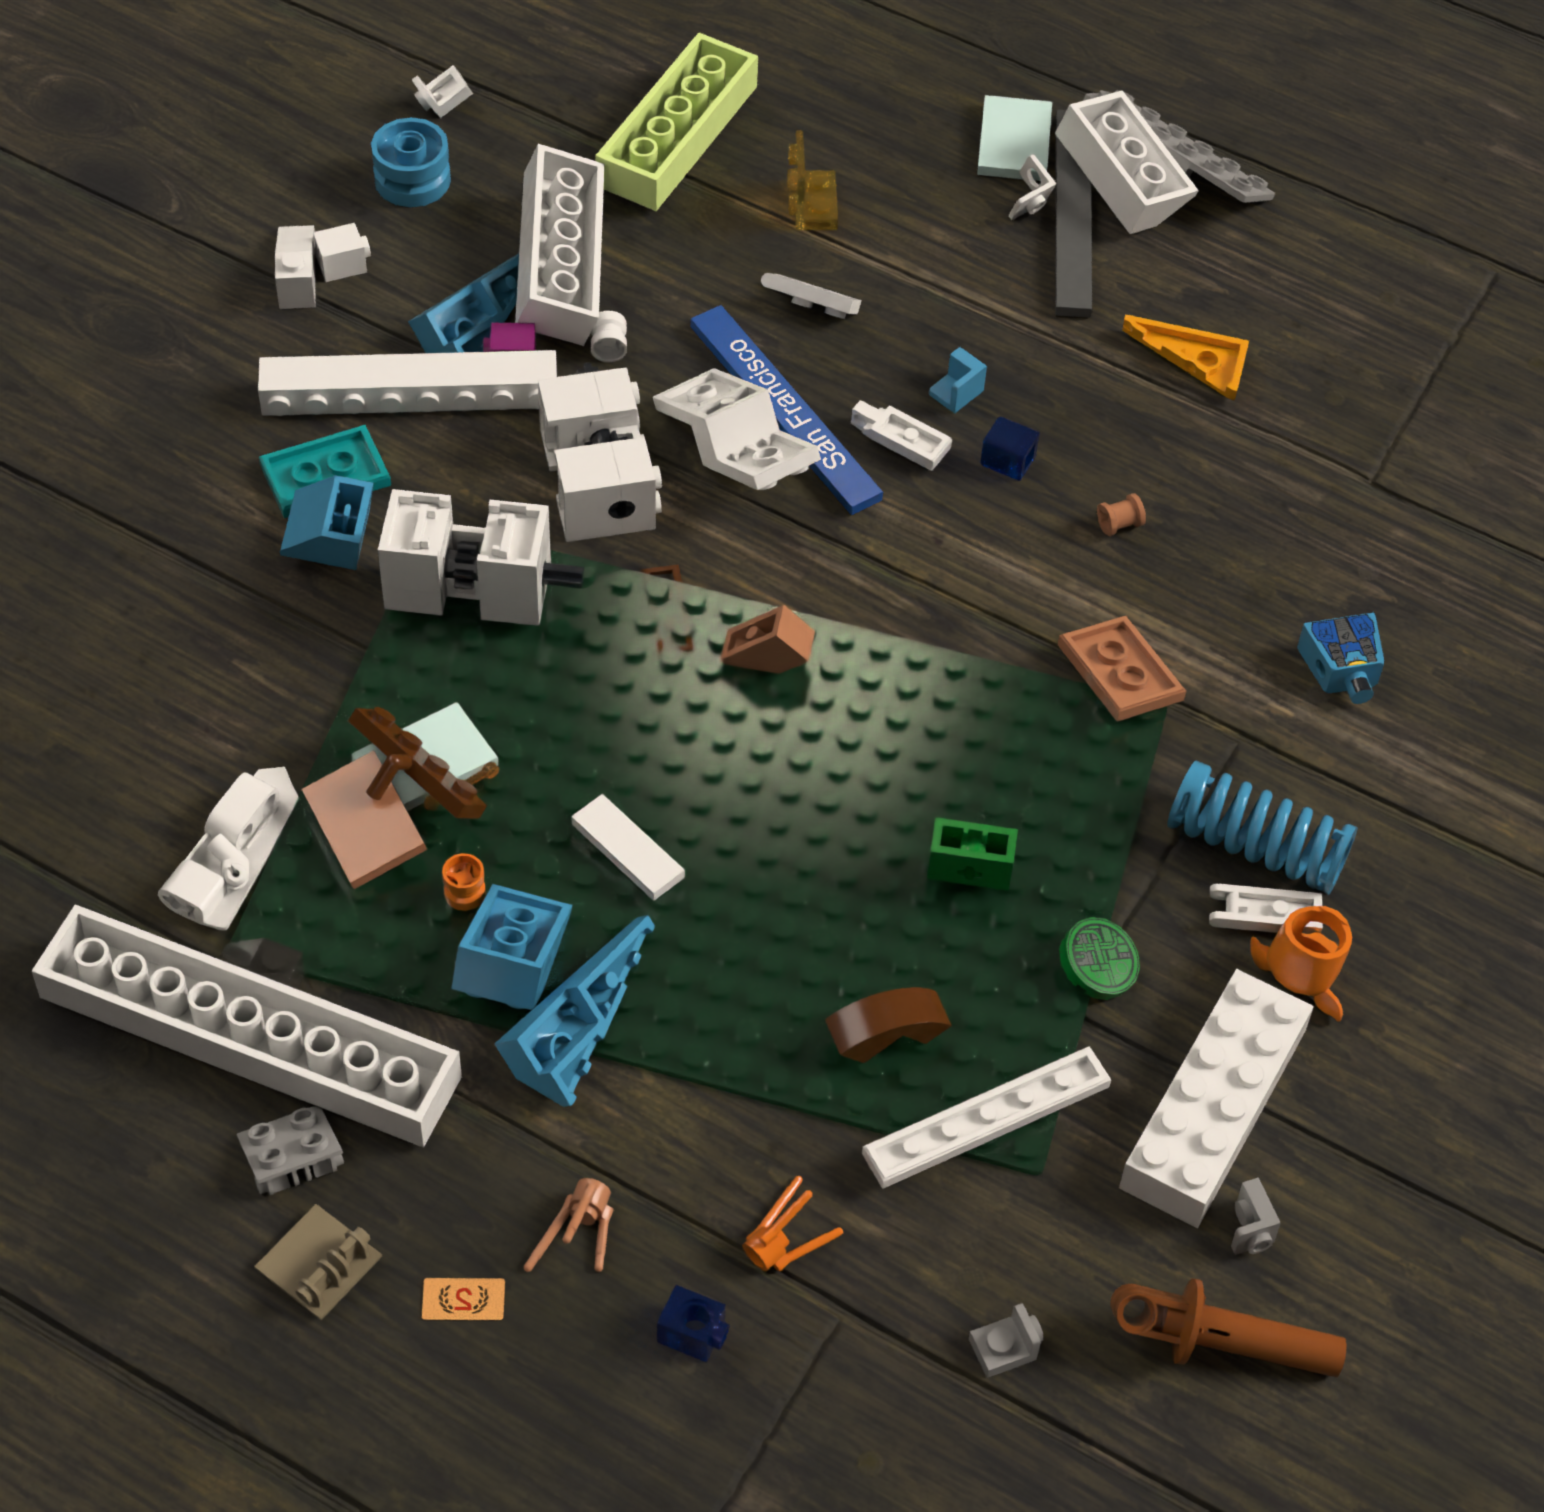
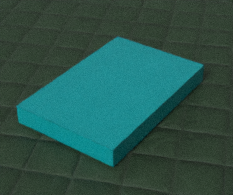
M366 425L259 456L261 469L284 518L289 517L295 490L335 475L372 482V491L391 486V477Z

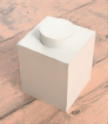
M355 223L313 232L316 258L325 282L367 273L366 258L371 257L367 237H360Z

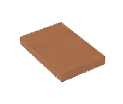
M1127 616L1059 635L1058 646L1116 721L1184 701L1186 694L1184 687Z
M374 750L302 789L354 889L427 850L392 782L380 800H375L366 793L382 766Z

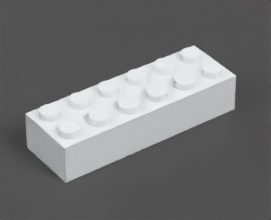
M538 144L524 171L515 323H535L536 333L584 346L599 318L604 188L603 163Z
M1236 969L1128 1158L1119 1189L1198 1228L1302 1039L1314 1006Z

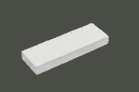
M603 794L572 816V825L653 901L685 878V870Z

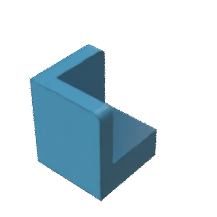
M959 347L950 354L948 374L930 387L929 395L955 414L984 391L987 366Z

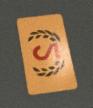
M426 1278L423 1289L422 1318L424 1320H502L504 1314L505 1280L494 1278Z

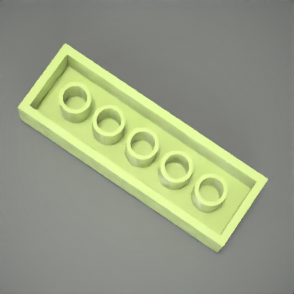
M698 33L595 155L596 161L604 164L603 189L657 211L757 88L758 56Z

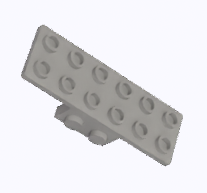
M1102 90L1099 93H1086L1083 100L1111 93ZM1125 93L1189 178L1194 171L1244 203L1273 199L1275 193L1267 188L1268 183L1258 176H1248L1241 172V166L1237 162L1225 157L1219 158L1213 154L1214 149L1210 145L1202 141L1196 140L1194 142L1186 137V130L1175 124L1169 123L1167 125L1159 120L1161 115L1148 107L1141 108L1133 103L1134 98Z

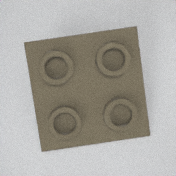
M315 1204L254 1268L318 1319L322 1320L382 1257V1254L368 1244L371 1238L365 1230L357 1227L354 1231L348 1229L319 1205Z

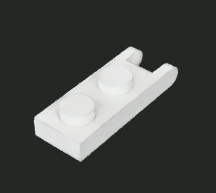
M766 273L761 278V283L764 287L792 295V303L812 308L814 302L826 306L824 313L845 319L847 313L858 314L862 301L780 274Z
M1213 884L1210 886V897L1217 900H1226V912L1215 911L1210 913L1209 923L1213 927L1278 933L1289 915L1297 909L1308 906H1322V893ZM1310 921L1304 927L1302 933H1321L1323 923Z

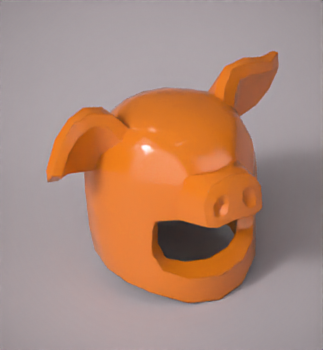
M1308 906L1297 909L1283 923L1270 947L1261 944L1256 937L1252 936L1250 940L1251 955L1259 969L1271 971L1275 979L1287 990L1297 994L1313 996L1315 1005L1323 1013L1332 1016L1337 1022L1341 1021L1343 1016L1342 1006L1329 988L1339 975L1350 951L1352 932L1348 921L1338 910L1327 906ZM1310 921L1323 923L1337 934L1339 945L1325 937L1322 933L1305 934L1302 931Z

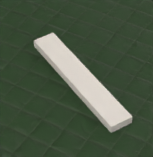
M1090 1046L867 1144L863 1146L862 1155L882 1189L1107 1089L1110 1087L1111 1079Z

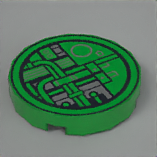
M1091 917L1077 922L1066 933L1059 948L1061 965L1067 978L1074 986L1079 984L1085 989L1086 995L1096 999L1109 1000L1121 996L1136 982L1140 970L1138 951L1132 939L1120 926L1107 919Z

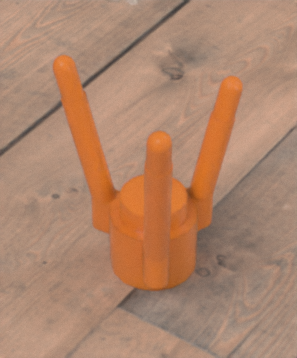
M796 1176L758 1227L746 1237L747 1241L742 1245L749 1259L763 1271H767L774 1266L780 1272L793 1260L829 1243L843 1234L842 1228L838 1227L786 1253L785 1248L790 1243L782 1229L810 1200L812 1192L806 1190L774 1224L772 1223L801 1185L803 1180L800 1176Z

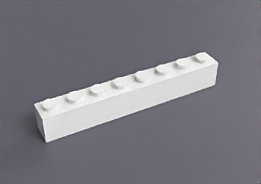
M556 350L262 357L259 359L258 381L262 416L539 409L538 380L557 377Z

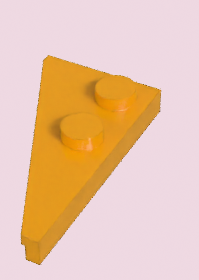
M1125 314L1122 331L1230 400H1235L1249 344L1248 340Z

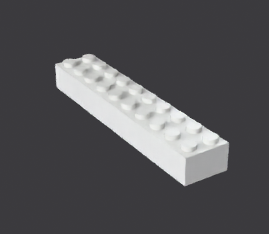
M74 905L32 970L39 996L42 999L423 1148L462 1078L459 1051L78 905Z

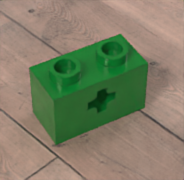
M936 817L927 879L1009 891L1018 829Z

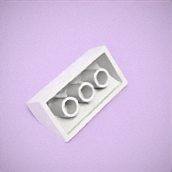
M1123 91L1069 105L1055 134L1129 234L1156 227L1196 196L1198 189Z

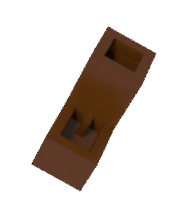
M919 987L893 989L868 996L838 1010L825 1019L840 1055L862 1063L867 1062L901 1036L927 1044L952 1026L937 992L932 989Z

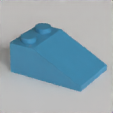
M492 884L458 946L451 989L465 992L471 997H483L506 1003L512 1008L533 1010L545 988L571 914L572 905Z

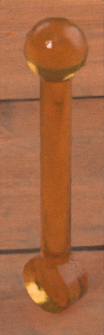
M489 762L483 766L482 771L464 781L473 785L484 778L491 779L498 774L499 767L495 762ZM431 795L424 799V806L427 810L433 811L439 807L440 803Z

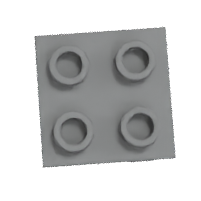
M316 1105L310 1108L298 1109L290 1115L268 1123L256 1124L249 1130L237 1134V1138L254 1173L259 1194L268 1192L269 1195H273L276 1192L290 1188L287 1177L288 1173H290L294 1185H300L296 1170L301 1168L307 1181H311L310 1165L317 1178L330 1172H336L337 1166L344 1164L342 1148L322 1108Z

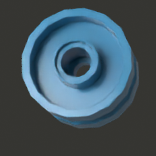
M403 118L383 125L374 134L371 142L376 190L383 199L399 206L418 207L439 200L447 192L451 182L448 161L449 148L447 136L438 125L425 119Z

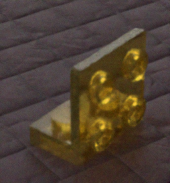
M796 131L795 144H789L788 163L789 165H794V168L787 170V191H794V194H789L788 213L789 215H795L796 230H838L835 170H805L803 131Z

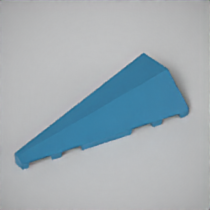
M519 253L408 321L425 353L483 352L484 337L490 338L491 323H504L516 305Z
M649 915L635 918L494 1043L516 1079L563 1107L571 1106L575 1102L577 1096L573 1093L580 1077L588 1074L592 1065L588 1061L596 1043L605 1037L627 989V986L624 984L631 967L638 965L642 956L638 951L646 934L653 932L655 928Z

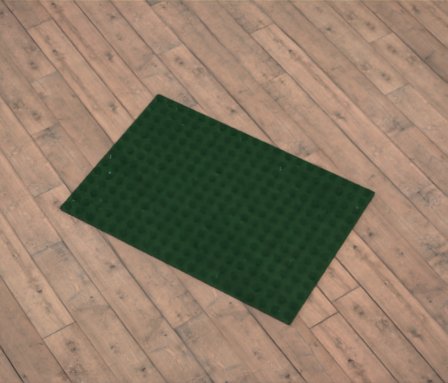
M550 550L551 563L585 567L583 588L547 585L539 626L481 620L480 600L447 596L443 615L386 609L303 786L305 788L351 763L352 753L372 744L371 741L348 722L355 708H383L395 717L394 723L403 729L458 702L498 757V766L466 781L476 788V795L488 805L479 819L456 818L434 798L408 810L407 812L427 850L354 889L301 790L294 805L295 807H293L294 809L283 828L229 944L230 954L238 959L508 1032L532 1010L512 1008L506 1003L483 997H471L465 992L451 989L458 946L481 905L468 911L457 910L451 907L446 902L444 896L442 869L447 859L453 855L461 853L476 856L484 867L485 897L492 884L572 905L569 920L537 1005L635 918L649 915L655 925L653 932L646 934L638 951L642 955L638 965L631 967L624 984L627 986V989L605 1037L596 1043L591 1055L888 1136L1076 1052L1090 996L1085 994L1086 990L1079 984L1074 986L1067 978L1061 965L1059 948L1066 933L1077 922L1091 917L1111 921L1165 722L1167 706L1116 721L1086 683L793 610L791 611L815 630L811 648L812 652L808 662L780 674L725 665L720 661L727 630L777 608V606ZM691 637L694 650L682 652L678 647L687 646L686 639ZM662 639L664 648L659 654L657 642ZM601 794L610 800L685 870V878L655 901L572 825V816ZM936 817L1018 829L1009 891L927 879ZM919 987L932 989L937 992L952 1024L951 1027L927 1044L901 1036L867 1062L862 1063L840 1055L825 1019L838 1010L868 996L893 989ZM1060 1110L960 1154V1156L1034 1176L1040 1175L1044 1171Z

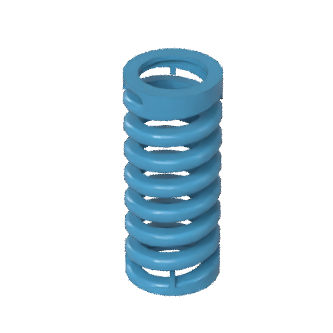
M1197 760L1193 762L1173 802L1167 822L1168 828L1174 829L1184 823V831L1189 837H1197L1204 831V839L1211 846L1218 845L1224 839V847L1229 854H1237L1245 846V858L1248 862H1258L1265 855V866L1272 872L1279 870L1286 862L1285 874L1291 880L1300 878L1307 870L1306 883L1310 888L1320 890L1326 895L1331 893L1347 860L1358 827L1345 824L1341 831L1335 829L1331 839L1336 841L1322 863L1327 841L1334 823L1332 816L1324 815L1317 829L1302 852L1313 816L1312 808L1303 807L1288 836L1281 845L1293 806L1291 799L1284 798L1260 838L1266 814L1273 797L1271 791L1263 790L1240 830L1244 811L1253 787L1250 782L1244 781L1241 783L1229 809L1220 821L1223 805L1232 782V776L1228 773L1221 775L1210 799L1199 815L1206 786L1210 788L1215 778L1210 777L1212 769L1209 765Z

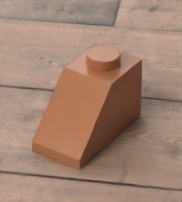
M782 605L728 629L720 661L725 665L780 674L809 661L815 630L785 605Z

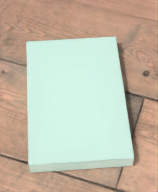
M985 95L977 175L1023 179L1019 172L1028 156L1032 154L1036 156L1047 171L1052 102ZM1031 168L1033 179L1041 181L1037 171Z
M458 702L402 729L416 735L423 743L421 747L430 755L443 759L450 766L448 771L457 779L468 781L498 766V757ZM372 743L352 753V762L373 750L382 765L387 756ZM398 771L392 780V784L407 811L433 798L404 771Z

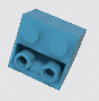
M335 475L295 490L280 555L356 570L370 512L373 483Z

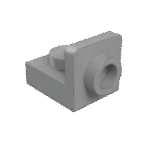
M1259 1178L1243 1182L1238 1199L1235 1202L1236 1215L1242 1227L1236 1229L1231 1245L1235 1255L1247 1251L1250 1254H1257L1271 1247L1275 1242L1281 1223Z
M1021 1303L1013 1306L1011 1317L970 1331L969 1341L986 1377L989 1378L1037 1360L1040 1343L1043 1341V1332L1036 1316H1029L1025 1306Z

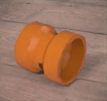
M465 853L453 855L447 859L442 869L446 902L457 910L468 911L475 909L481 905L486 894L482 862L476 856Z

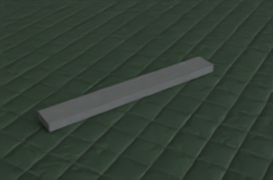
M1057 110L1056 130L1067 110ZM1056 136L1055 316L1091 318V181Z

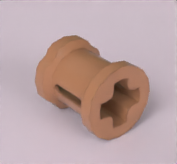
M1134 493L1127 495L1126 500L1110 505L1104 502L1097 506L1099 525L1104 534L1108 536L1115 535L1118 529L1131 525L1140 527L1146 522L1143 503L1139 496Z

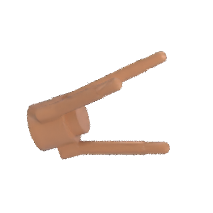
M582 1178L578 1181L573 1195H567L562 1209L525 1263L524 1270L526 1272H530L569 1215L572 1218L562 1239L565 1244L571 1242L579 1224L593 1225L596 1220L599 1221L594 1269L596 1272L603 1270L608 1225L614 1211L612 1207L607 1205L611 1191L604 1183L592 1178Z

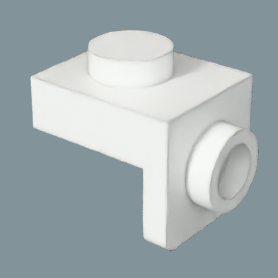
M454 65L427 85L418 76L412 79L419 90L414 94L419 103L426 111L432 108L440 118L473 94Z

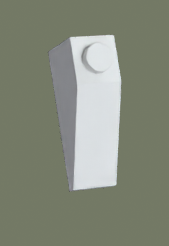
M314 225L278 227L275 250V281L279 309L316 307Z

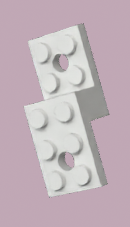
M715 368L653 396L657 411L691 425L703 466L756 490L770 489L777 484L778 480L788 475L803 473L809 468V465L821 460L816 445L779 430L768 389Z

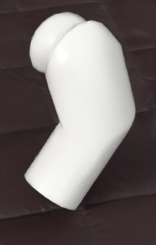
M220 833L209 843L207 849L221 861V876L226 880V886L234 890L241 889L247 884L249 879V859Z

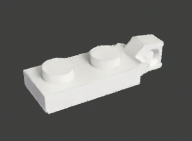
M860 400L852 409L851 424L860 429L864 435L933 471L951 448V437L890 405L887 409L879 408L878 410Z

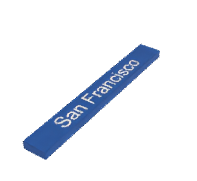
M722 305L691 318V328L731 375L768 389L779 430L818 447L821 460L809 465V467L850 515L882 501L883 491Z

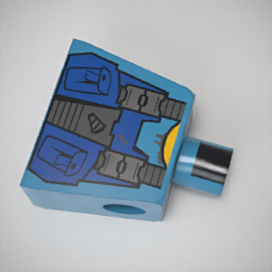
M1367 613L1304 623L1297 648L1323 691L1327 693L1347 691L1351 702L1354 704H1362L1369 701L1374 695L1371 687L1378 684L1384 666V656L1375 614Z

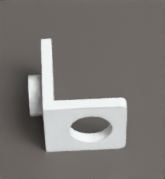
M1034 154L1028 156L1019 172L1032 192L1016 201L1008 215L1011 220L1026 212L1034 214L1046 204L1049 195L1056 185ZM1031 168L1035 169L1041 179L1040 185L1033 179Z

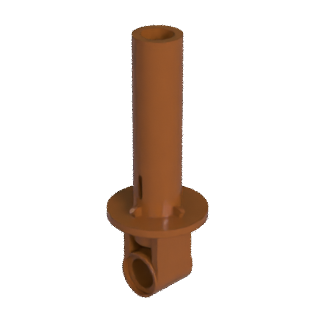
M1191 1278L1182 1295L1130 1283L1117 1288L1111 1297V1311L1120 1326L1131 1334L1171 1342L1172 1359L1175 1364H1186L1195 1345L1335 1378L1340 1375L1345 1362L1347 1347L1345 1337L1204 1304L1206 1297L1204 1295L1203 1282L1199 1279ZM1136 1299L1144 1301V1310L1139 1316L1135 1318L1123 1316L1124 1307L1128 1302Z

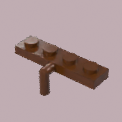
M375 707L374 709L355 708L348 722L387 756L366 791L371 798L380 800L397 772L404 771L454 817L473 819L481 817L488 805L476 795V788L464 780L457 779L449 772L450 766L443 759L430 755L422 748L423 743L416 735L403 731L394 723L396 719L390 712L380 707Z

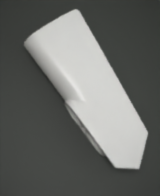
M285 767L259 769L254 776L244 772L236 779L210 813L205 824L204 836L158 891L159 899L164 905L175 913L204 926L222 931L229 928L299 803V797ZM220 833L249 859V879L247 884L241 889L234 890L226 886V880L221 876V861L207 849L209 843Z

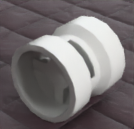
M614 311L599 312V318L591 331L593 336L591 338V353L593 357L600 361L615 362L622 359L627 353V339L625 338L627 330L626 319L620 313Z

